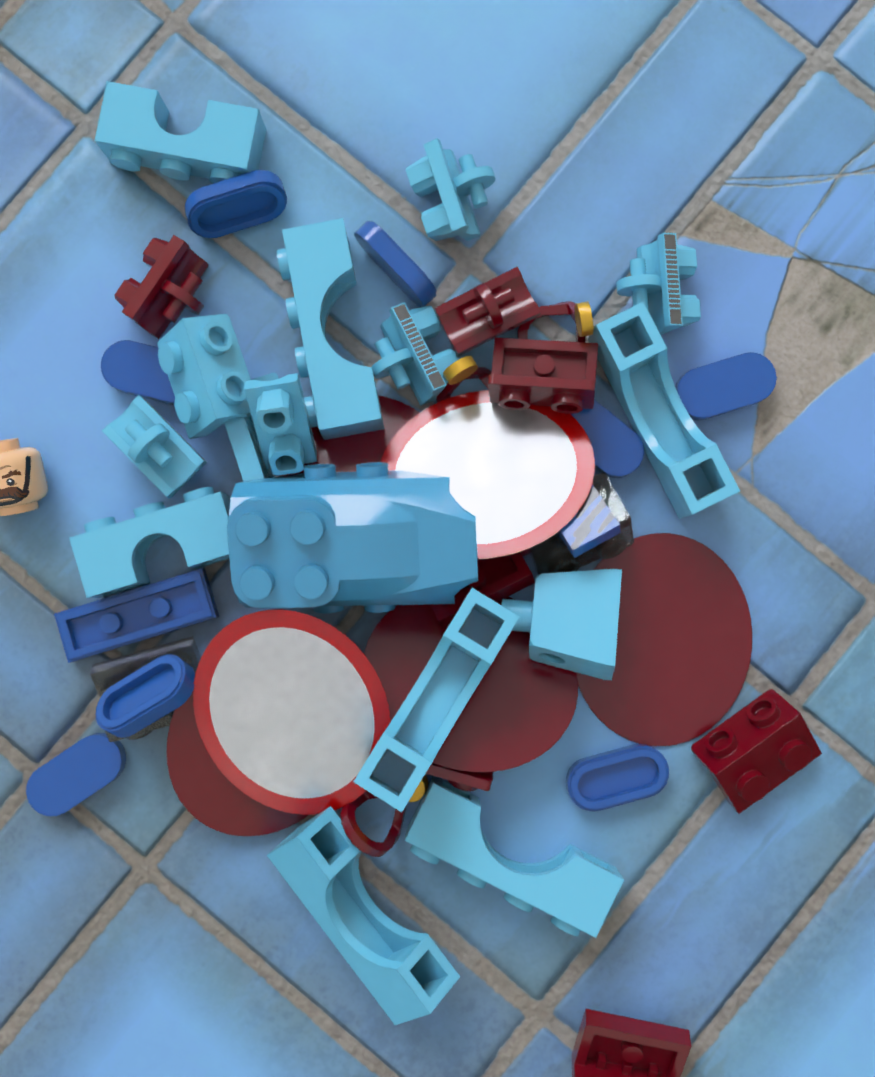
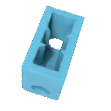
M622 569L542 573L536 576L534 601L502 599L503 607L520 616L512 631L530 633L529 658L536 662L595 678L612 680L616 662Z

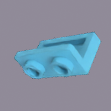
M227 314L182 318L157 342L159 348L158 359L162 370L168 375L175 396L174 404L177 417L184 423L189 439L208 436L229 419L251 415L244 391L245 381H250L251 378L230 317Z

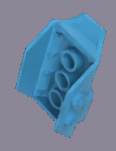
M370 462L357 464L356 472H336L334 464H313L304 466V473L235 483L230 499L227 524L231 583L239 603L246 608L313 607L314 612L327 614L344 610V606H364V610L367 612L381 613L394 610L395 605L455 604V595L467 585L478 581L476 516L465 510L450 493V477L403 470L388 471V463Z

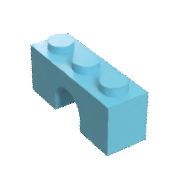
M110 81L106 82L94 141L112 165L128 171H140L141 166L158 169L163 175L176 180H189L190 175L209 179L212 184L259 170L266 135V127L259 109L208 100L205 117L201 125L189 134L174 135L166 132L169 110L158 90Z
M204 487L183 494L184 503L165 508L164 502H155L134 509L135 518L116 523L115 517H107L84 524L86 533L69 537L86 598H104L149 584L150 580L145 564L147 551L155 541L166 536L173 537L180 544L188 567L202 568L228 560L227 524L231 497L221 491L214 493L213 487Z

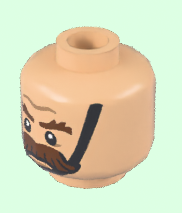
M18 438L0 440V516L14 515L38 509V500L44 498L48 492V484L40 452L36 448L20 447Z

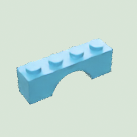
M340 218L282 229L285 248L277 250V258L283 281L291 279L294 297L286 298V307L291 328H300L303 346L295 348V357L300 377H309L312 396L304 397L311 428L318 427L324 440L384 429L372 367L354 364L342 358L331 348L326 339V323L331 308L340 296L357 285L344 219Z
M644 301L596 324L593 329V335L588 337L589 343H598L597 358L634 431L641 438L644 451L678 518L691 516L740 492L717 444L708 439L699 430L684 407L670 373L667 357L668 348Z
M474 588L470 590L415 685L353 781L355 784L401 813L403 812L520 616Z
M432 776L428 789L423 795L405 833L404 841L412 844L410 851L432 864H438L441 859L459 868L457 875L476 887L485 888L487 883L505 892L503 897L506 901L523 911L532 912L533 908L536 907L552 915L551 923L570 935L579 936L580 932L583 931L595 938L597 937L624 882V878L615 866L572 844L568 845L558 855L542 862L522 863L508 859L489 844L481 830V805L479 797L455 788L449 782L439 777Z
M330 806L297 827L269 852L267 857L394 1025L429 1015L457 982L460 975L429 934L414 932L398 925L387 917L373 902L362 883L359 873V858L362 851L353 845L341 824L340 817Z

